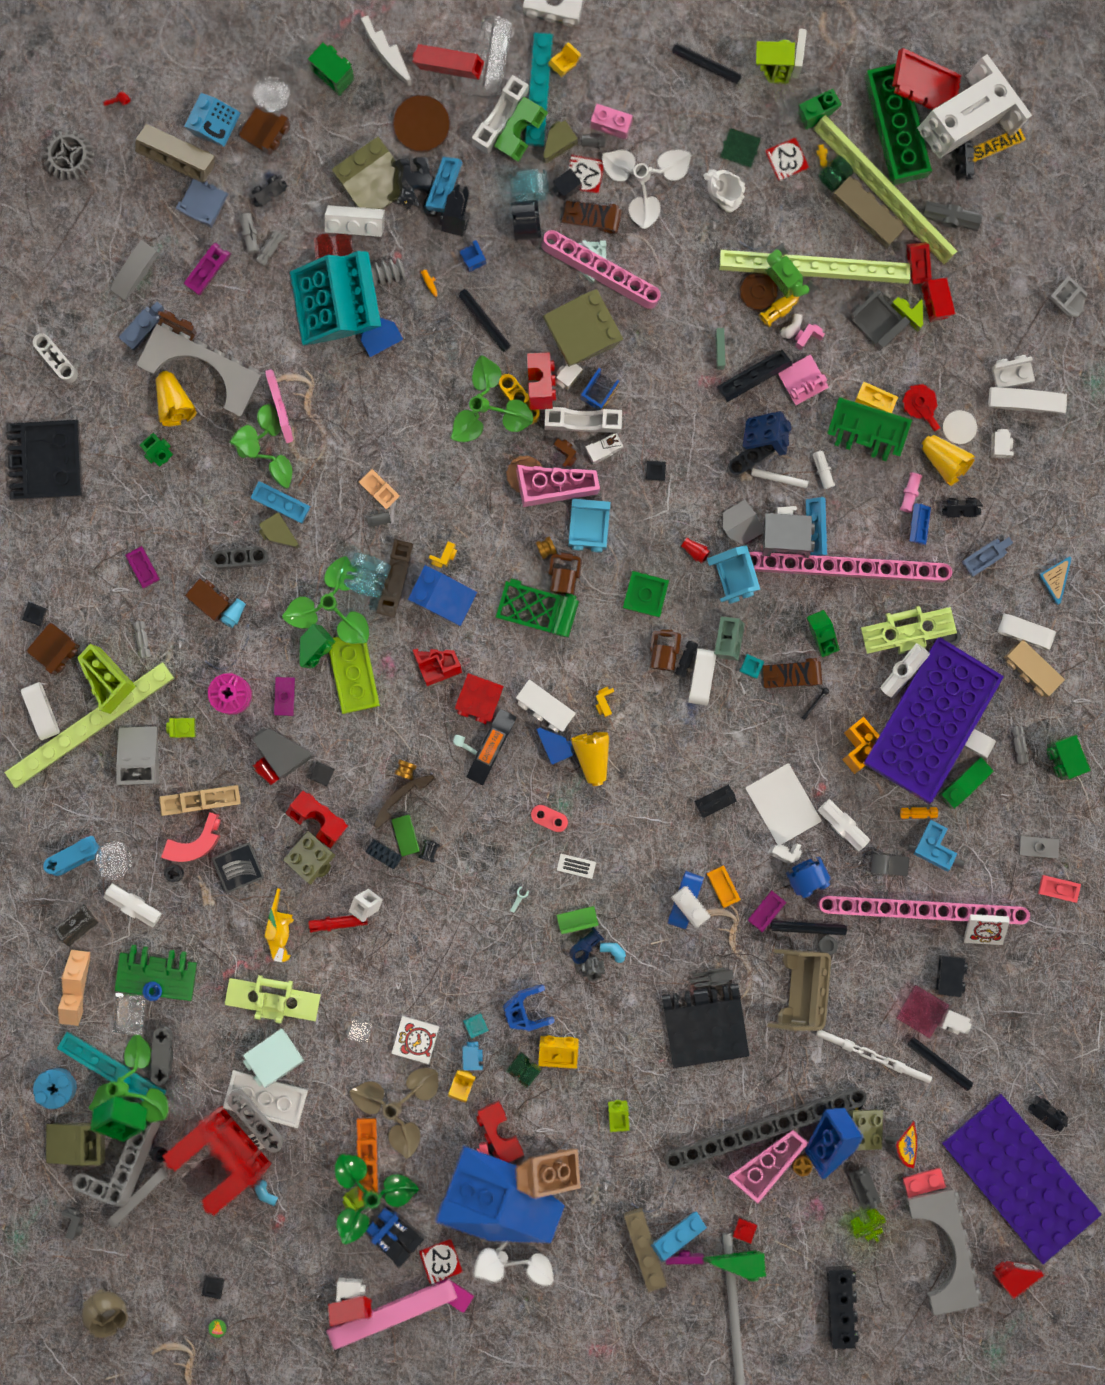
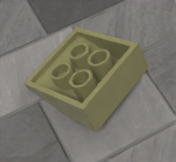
M378 136L332 168L333 175L357 208L384 209L399 196L398 171L392 165L395 159Z
M597 289L583 294L543 315V319L569 367L611 350L623 340Z

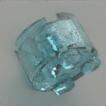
M538 169L517 172L515 177H513V174L509 175L512 199H516V202L527 201L528 198H535L538 201L546 200V195L549 194L547 170L543 169V173H538Z

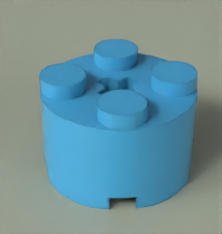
M60 1067L41 1073L33 1086L35 1101L48 1109H57L66 1105L73 1099L77 1090V1083L72 1074L67 1069ZM55 1085V1087L58 1088V1091L54 1092L52 1086Z

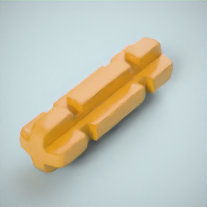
M927 807L901 808L900 817L901 819H909V817L911 819L938 818L937 807H929V809Z

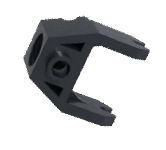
M458 184L447 196L444 214H441L439 225H442V232L462 237L465 235L471 213L466 212L470 194L467 186L461 192L460 184Z

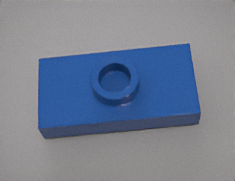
M914 504L910 542L926 545L931 507L923 504Z

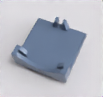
M193 179L182 202L178 203L176 210L212 228L228 193L216 188L213 184L210 185L207 181L202 183Z

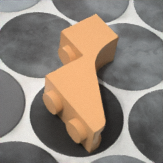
M70 951L62 976L63 995L58 1007L59 1024L79 1026L83 1014V995L90 962V952Z

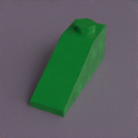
M980 757L938 795L950 809H955L994 770Z
M757 1250L703 1257L704 1262L744 1277L750 1282L759 1281V1278L766 1277L765 1256L763 1252Z

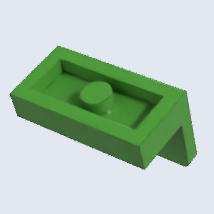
M594 906L557 915L561 934L599 926Z

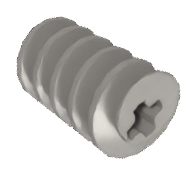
M396 258V264L393 263L392 259H389L388 265L383 260L380 267L377 262H374L373 268L371 267L375 287L378 280L382 285H385V279L388 280L389 284H392V280L395 278L398 283L401 276L406 281L403 263L399 258Z

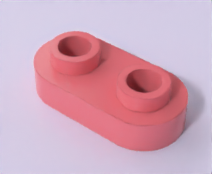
M544 805L534 807L531 812L532 820L535 823L555 832L564 831L568 825V820L564 814ZM538 811L544 812L543 818L537 817ZM556 819L562 820L561 826L555 825Z

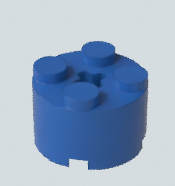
M816 857L817 861L814 862L812 859L803 861L792 867V873L786 872V876L796 895L806 898L813 894L812 891L818 888L822 890L830 886L829 881L831 877L821 857Z

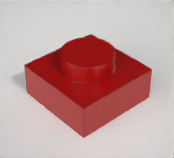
M738 1218L732 1237L751 1244L758 1225Z

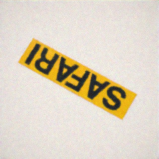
M1021 129L1012 136L1005 133L975 146L973 161H978L1025 141Z

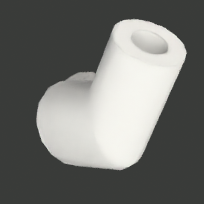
M793 314L792 324L781 329L782 337L789 339L800 332L801 314Z

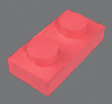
M1042 875L1038 894L1077 903L1081 884Z
M940 1167L902 1177L908 1198L946 1188Z

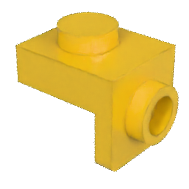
M568 42L560 53L550 59L548 65L562 77L576 66L581 54Z
M447 542L441 559L430 555L429 560L432 561L431 564L438 568H442V566L447 567L449 561H453L456 556L455 544Z
M605 687L597 691L598 695L595 697L598 704L595 706L599 715L603 714L604 717L612 715L605 696L615 691L613 688Z
M457 1070L448 1097L466 1103L475 1076L467 1070Z

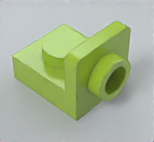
M169 718V722L166 723L167 734L170 735V738L196 737L195 718Z
M615 1100L608 1102L610 1132L629 1131L627 1101Z
M358 1185L342 1197L344 1199L342 1203L346 1209L352 1208L357 1211L364 1205L362 1201H358Z

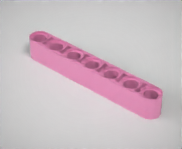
M549 230L545 233L541 246L546 253L589 275L596 281L647 309H652L657 305L661 296L657 287L557 231ZM552 239L555 244H549L547 240ZM563 249H570L572 253L567 254ZM580 258H586L588 263H583ZM597 267H602L605 272H599ZM618 276L622 281L617 282L613 277ZM630 286H636L638 291H633ZM646 295H652L655 300H649Z
M448 1278V1281L437 1285L435 1283L373 1309L372 1318L333 1326L327 1329L326 1332L333 1349H338L453 1301L457 1298L450 1278Z

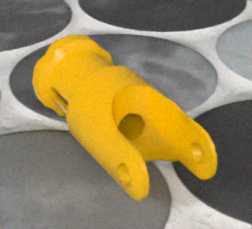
M791 295L788 298L784 296L772 304L771 308L759 314L761 320L767 327L772 326L771 323L789 313L792 307L798 303L799 297Z

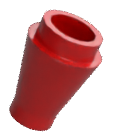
M686 538L681 545L696 563H704L710 554L707 546L692 541L689 538Z
M262 757L252 765L255 769L254 771L266 780L270 786L280 779L265 757Z

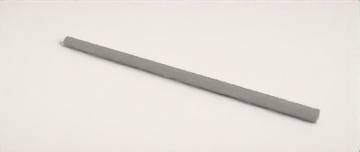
M722 1233L724 1254L734 1253L732 1233ZM725 1270L735 1385H745L736 1275Z

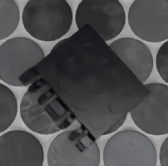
M79 420L6 424L8 433L21 432V434L7 435V440H21L20 446H8V451H22V454L8 455V469L23 470L21 472H9L10 478L23 477V483H12L9 485L11 490L23 489V491L9 492L10 500L83 496Z
M738 983L730 984L731 1000L729 999L728 987L724 985L722 991L725 1001L719 1002L715 987H711L712 1003H709L707 988L693 990L695 1005L691 1006L689 991H685L684 998L687 1007L679 1008V996L677 993H673L674 1009L671 1006L670 994L662 995L673 1068L750 1056Z

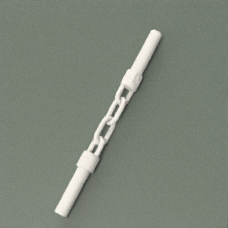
M817 1030L815 1036L839 1045L842 1049L849 1052L854 1051L862 1057L878 1061L901 1074L905 1073L926 1083L931 1082L932 1076L910 1068L905 1063L876 1054L873 1050L857 1046L853 1041L844 1040L823 1030ZM864 1050L872 1053L871 1057L863 1054ZM889 1061L894 1062V1065H889Z

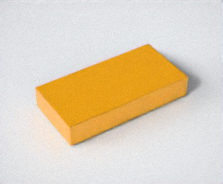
M724 865L706 873L723 908L741 900Z

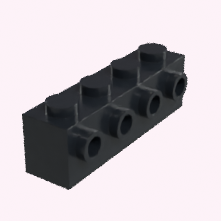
M850 1266L826 1267L830 1346L832 1350L856 1349V1343L859 1342L858 1330H855V1323H858L857 1311H854V1303H857V1293L853 1291V1283H856V1273L852 1271Z

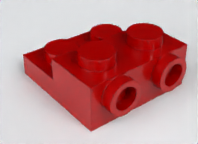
M468 673L455 706V710H458L457 714L467 718L469 715L475 716V721L486 724L487 721L491 722L504 686Z

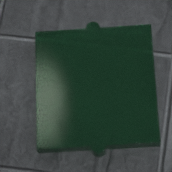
M730 128L726 140L723 141L724 146L720 158L751 168L755 156L758 155L757 149L761 138Z

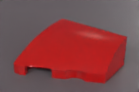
M418 649L412 650L426 686L462 673L460 662L454 650L438 651L431 649L430 652L419 651Z

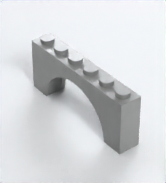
M164 323L161 326L156 324L137 366L157 375L158 371L165 364L174 359L191 357L203 360L212 365L224 380L227 394L224 409L242 418L262 378L259 375V370L251 366L247 369L241 366V361L233 357L229 360L224 357L225 353L217 349L211 351L207 349L208 345L197 340L194 343L189 340L190 336L182 332L178 335L172 332V327Z
M951 1187L909 1198L905 1197L909 1216L912 1219H927L940 1225L947 1233L952 1245L953 1263L947 1279L935 1290L927 1292L931 1313L936 1316L980 1306L981 1293L979 1288H976L974 1280H977L975 1269H971L970 1261H973L970 1249H967L966 1246L968 1236L966 1230L962 1229L961 1223L964 1222L962 1211H958L957 1203H960L957 1191L954 1192Z

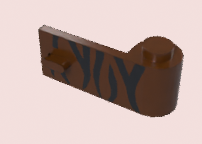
M566 200L562 223L598 228L604 233L617 234L622 210L616 204L605 206Z
M807 658L806 662L763 665L764 688L822 685L821 662L817 661V658Z

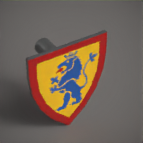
M912 1120L899 1138L886 1136L885 1139L886 1143L895 1145L899 1160L908 1168H914L917 1155V1133L915 1123Z

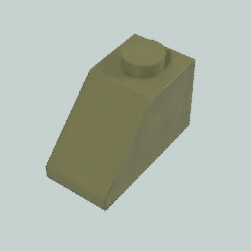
M566 120L554 123L549 130L544 151L545 164L578 143V138Z
M279 512L259 524L261 527L259 532L264 540L268 539L271 543L296 549L300 547Z

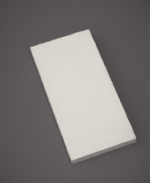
M233 1070L223 1105L224 1109L233 1111L227 1099L232 1090L240 1089L246 1093L269 1121L298 1128L308 1093L307 1089L277 1081L267 1088H264L263 1085L260 1087L254 1079L255 1075ZM234 1096L233 1100L240 1101L241 1098L239 1096L237 1098ZM247 1109L244 1111V1114L254 1117L252 1110Z

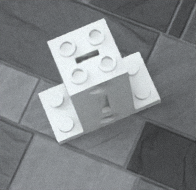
M988 54L982 57L966 75L972 86L932 110L917 128L939 159L997 122H1000L1003 129L1009 136H1012L1032 116Z

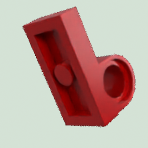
M921 242L906 245V255L910 263L912 284L925 283L932 280L929 243Z

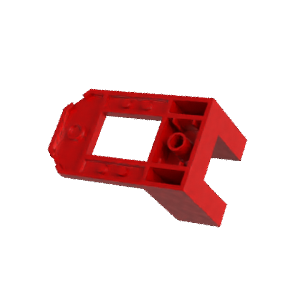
M222 1105L162 1156L165 1159V1165L170 1170L174 1169L176 1171L209 1143L211 1145V1152L216 1157L220 1156L223 1159L224 1167L229 1172L233 1171V1173L201 1201L204 1211L213 1216L249 1185L252 1187L272 1164Z

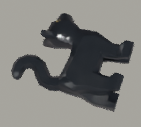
M416 157L413 159V164L416 165L417 171H411L408 158L392 162L393 167H396L398 171L397 183L400 193L396 200L397 203L410 210L412 205L419 206L414 191H426L428 196L423 201V210L428 216H435L437 211L428 210L425 206L433 186L428 158Z

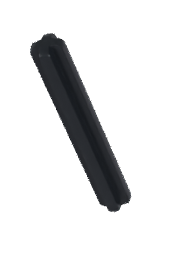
M676 43L672 49L673 54L732 83L738 84L742 78V74L679 43Z
M463 289L458 294L460 299L501 351L506 352L511 347L510 343L468 290Z
M771 921L770 926L772 931L829 935L847 934V926L838 924Z
M914 1037L909 1040L907 1045L963 1089L969 1091L972 1088V1081Z

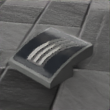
M250 842L211 858L226 894L264 878Z

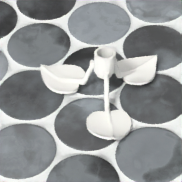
M626 150L602 154L604 168L611 179L617 182H624L628 179L629 173H631L641 182L643 198L637 197L632 200L629 205V214L632 220L642 229L653 225L660 214L658 199L656 197L647 198L645 182L649 180L650 172L659 174L664 172L666 179L677 181L686 175L691 159L690 152L684 150L667 151L657 161L658 166L661 168V170L652 167L648 168L644 163H639L635 166L636 162L633 154Z
M503 1242L496 1249V1252L493 1249L482 1251L477 1259L474 1270L475 1278L497 1282L504 1275V1267L527 1264L529 1266L526 1269V1273L534 1283L542 1286H549L553 1283L552 1266L550 1261L542 1254L532 1255L530 1261L507 1262L508 1256L502 1249L508 1242Z

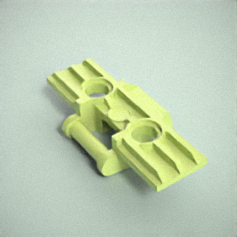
M917 606L915 609L904 612L886 613L887 622L861 627L867 654L898 647V654H903L907 650H911L916 643L926 648V640L957 633L951 607L922 613L920 606ZM917 616L918 623L895 627L894 621ZM924 621L932 623L933 628L931 631L927 632L923 629L922 624ZM886 630H891L894 633L893 640H888L885 637Z
M258 975L257 983L229 978L225 1005L256 1010L254 1019L260 1020L262 1017L274 1019L275 1023H282L284 1016L316 1021L321 994L292 989L293 981L272 980L263 978L261 975ZM262 986L287 990L286 996L262 992ZM251 991H255L258 994L256 1002H252L248 997ZM291 997L297 1000V1006L293 1009L289 1008L286 1004L287 999Z

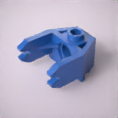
M543 984L518 991L503 1005L510 1028L531 1031L555 1023L553 1016L531 1021L526 1015L523 1005L524 999L527 996L544 991L545 987ZM518 1011L517 1015H512L513 1012Z

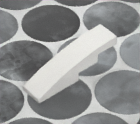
M369 16L361 18L364 29L382 60L407 86L412 85L397 45L389 47L383 30L375 33Z
M989 388L988 407L1040 413H1066L1067 394L1015 388Z

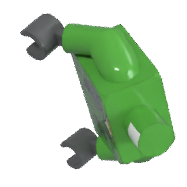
M784 243L774 248V251L767 257V263L770 266L765 271L786 298L791 295L800 297L805 294H813L818 286L813 284V280H809L806 285H803L802 274L791 260L784 256L789 252V249H785Z

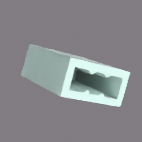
M282 1028L243 1055L245 1058L243 1063L249 1071L251 1069L256 1074L254 1076L255 1081L260 1087L263 1085L264 1088L269 1087L305 1062Z

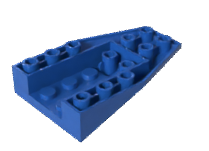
M463 1145L456 1162L455 1172L445 1198L441 1201L435 1221L488 1241L551 1243L565 1205L553 1195L532 1198L528 1194L519 1191L516 1179V1168L518 1166Z

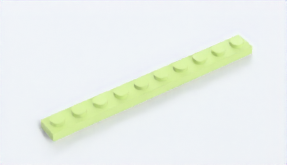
M825 115L813 130L922 242L929 243L930 251L945 265L957 250Z
M721 250L720 270L767 273L765 269L770 266L767 263V257L771 253ZM784 255L791 260L802 276L907 284L910 281V263Z
M162 662L134 682L136 687L111 714L100 711L99 707L4 773L13 786L18 788L175 678Z

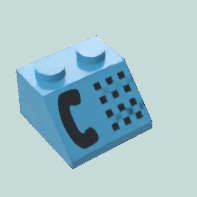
M200 93L184 127L195 137L225 147L241 113L215 97Z

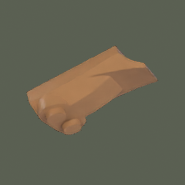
M578 1149L558 1150L554 1153L529 1158L516 1168L517 1189L532 1198L579 1189Z

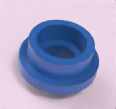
M148 982L144 985L142 993L146 1000L156 1001L162 994V988L157 982ZM150 988L154 989L153 995L149 994Z

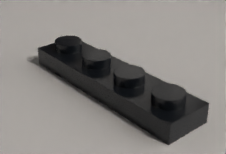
M781 349L718 385V392L726 402H729L793 365L792 361Z

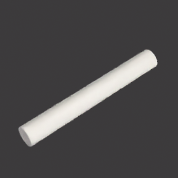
M755 468L751 472L752 476L802 488H807L808 481Z

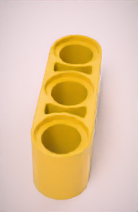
M510 374L503 375L499 380V386L508 401L514 400L517 395H522L525 398L523 402L529 406V395L515 377ZM510 380L513 382V386L505 388L502 385L503 382ZM534 410L536 416L533 418L532 424L539 420V410Z

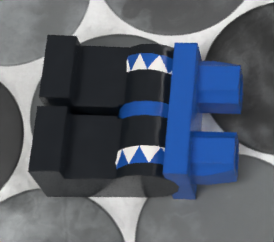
M384 1208L378 1215L384 1224L380 1228L372 1221L366 1232L372 1238L371 1242L400 1268L411 1256V1252L413 1253L424 1241L425 1236L399 1216L396 1211L392 1213Z

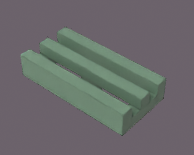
M717 328L715 332L716 370H721L725 368L724 328Z

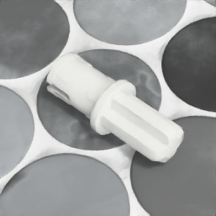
M815 452L813 458L818 470L816 473L820 476L823 489L835 486L830 473L831 467H828L824 452Z

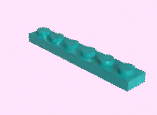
M534 32L529 100L547 111L550 66L548 63L552 55L553 34ZM547 115L539 129L531 125L527 126L525 143L528 146L544 147Z
M69 1031L66 1032L57 1047L61 1052L111 1082L117 1081L118 1077H122L131 1071L130 1068ZM136 1072L123 1080L129 1087V1093L146 1096L149 1089H158L164 1095L167 1092Z

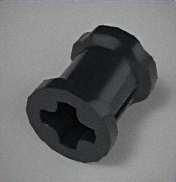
M424 839L423 842L425 844L418 858L434 863V857L440 844Z
M170 865L165 869L164 876L169 882H177L183 878L184 870L179 865ZM176 869L178 876L172 878L173 875L170 874V871Z

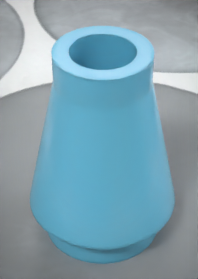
M236 598L221 614L220 620L233 628L234 625L238 624L246 604Z

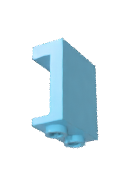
M572 499L568 544L569 547H572V550L583 551V548H591L592 552L606 550L611 502Z
M747 545L707 558L709 566H717L725 592V597L720 598L721 602L728 601L729 604L740 601L739 597L743 596V599L754 596L753 592L760 590Z

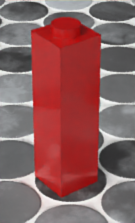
M418 44L412 61L420 70L479 80L485 63L478 54Z

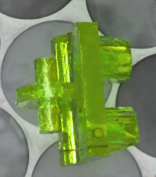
M876 1208L866 1212L870 1222L865 1225L859 1216L850 1221L854 1230L852 1232L856 1239L870 1232V1234L864 1236L867 1242L873 1238L876 1243L880 1241L878 1235L884 1232L881 1227L875 1231L874 1229L886 1223V1219Z

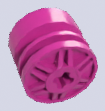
M224 673L215 677L210 683L208 699L217 711L228 715H237L249 707L252 700V690L244 678L232 673ZM230 689V691L233 692V696H229V698L227 699V696L224 695L225 691L228 692Z

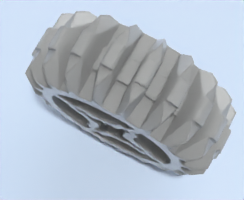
M67 129L64 135L61 131L58 132V137L52 135L53 141L47 140L49 147H44V151L47 153L43 154V158L46 159L44 164L48 167V171L53 173L55 178L60 176L62 181L66 177L69 182H72L73 177L79 180L80 174L86 177L84 171H91L88 164H94L91 158L95 157L94 152H91L94 148L92 145H89V139H84L85 136L82 133L78 135L75 130L70 133ZM67 143H76L81 147H69ZM61 146V151L56 154L58 148ZM67 150L69 151V153H71V154H70V160H71V162H70L69 159L67 158V157H68V155H67V154H68ZM82 157L80 163L76 165L77 160ZM57 164H68L70 169L60 168Z

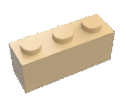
M1024 640L1019 641L1004 657L1007 660L1005 663L1012 670L1016 669L1024 682L1027 684L1030 682L1035 687L1033 690L1041 697L1050 696L1065 680Z

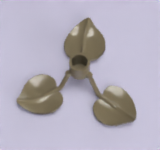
M432 1068L417 1069L408 1076L406 1085L412 1091L399 1102L393 1101L386 1105L382 1101L385 1096L384 1089L379 1083L374 1081L364 1082L349 1091L352 1100L363 1112L376 1114L380 1111L382 1104L385 1118L393 1119L400 1123V1125H395L391 1128L388 1138L391 1146L406 1159L411 1157L417 1150L421 1135L415 1123L408 1122L404 1125V1122L398 1118L402 1111L401 1105L414 1094L420 1100H429L435 1096L438 1091V1072Z

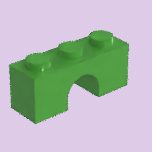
M523 96L522 100L518 102L513 115L507 120L503 132L497 137L494 147L519 162L528 147L520 138L521 131L529 125L539 129L548 112Z

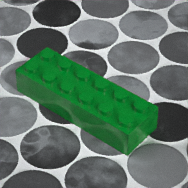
M896 64L867 70L864 79L890 181L893 185L927 178L932 172L924 138L917 129L920 122L915 102L895 93V87L892 85Z

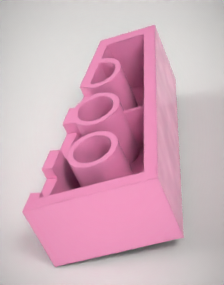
M517 465L516 468L523 507L597 495L600 490L596 470H568L554 467H527L524 465Z
M791 1130L730 1174L728 1178L755 1202L759 1203L808 1142L795 1130Z

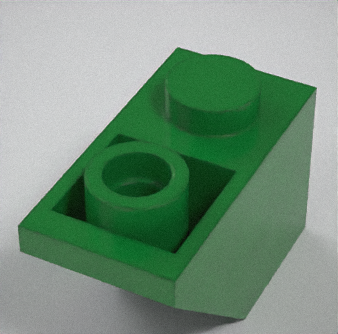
M832 88L799 104L798 115L806 130L816 126L825 115L827 117L831 116L842 104Z
M825 610L808 616V625L822 658L839 651L833 623Z
M312 624L300 637L299 665L301 667L314 668L318 665L319 659L324 654L330 652L332 645L336 642L323 626Z

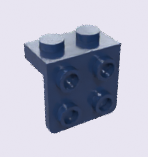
M782 411L748 418L743 439L744 449L772 444L779 456L786 455L787 446H789V432L791 431L790 421L786 419Z

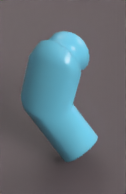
M600 943V952H611L617 963L624 962L626 953L618 943Z
M258 1180L254 1186L258 1199L275 1206L278 1197L267 1192L266 1181Z

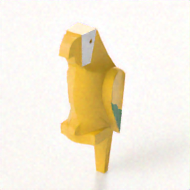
M277 888L264 936L267 939L273 961L286 962L290 959L291 955H288L285 945L289 937V924L294 919L291 914L277 912L281 889Z

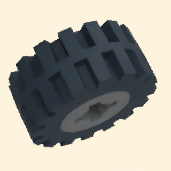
M375 839L371 841L365 851L394 870L402 858L401 855Z

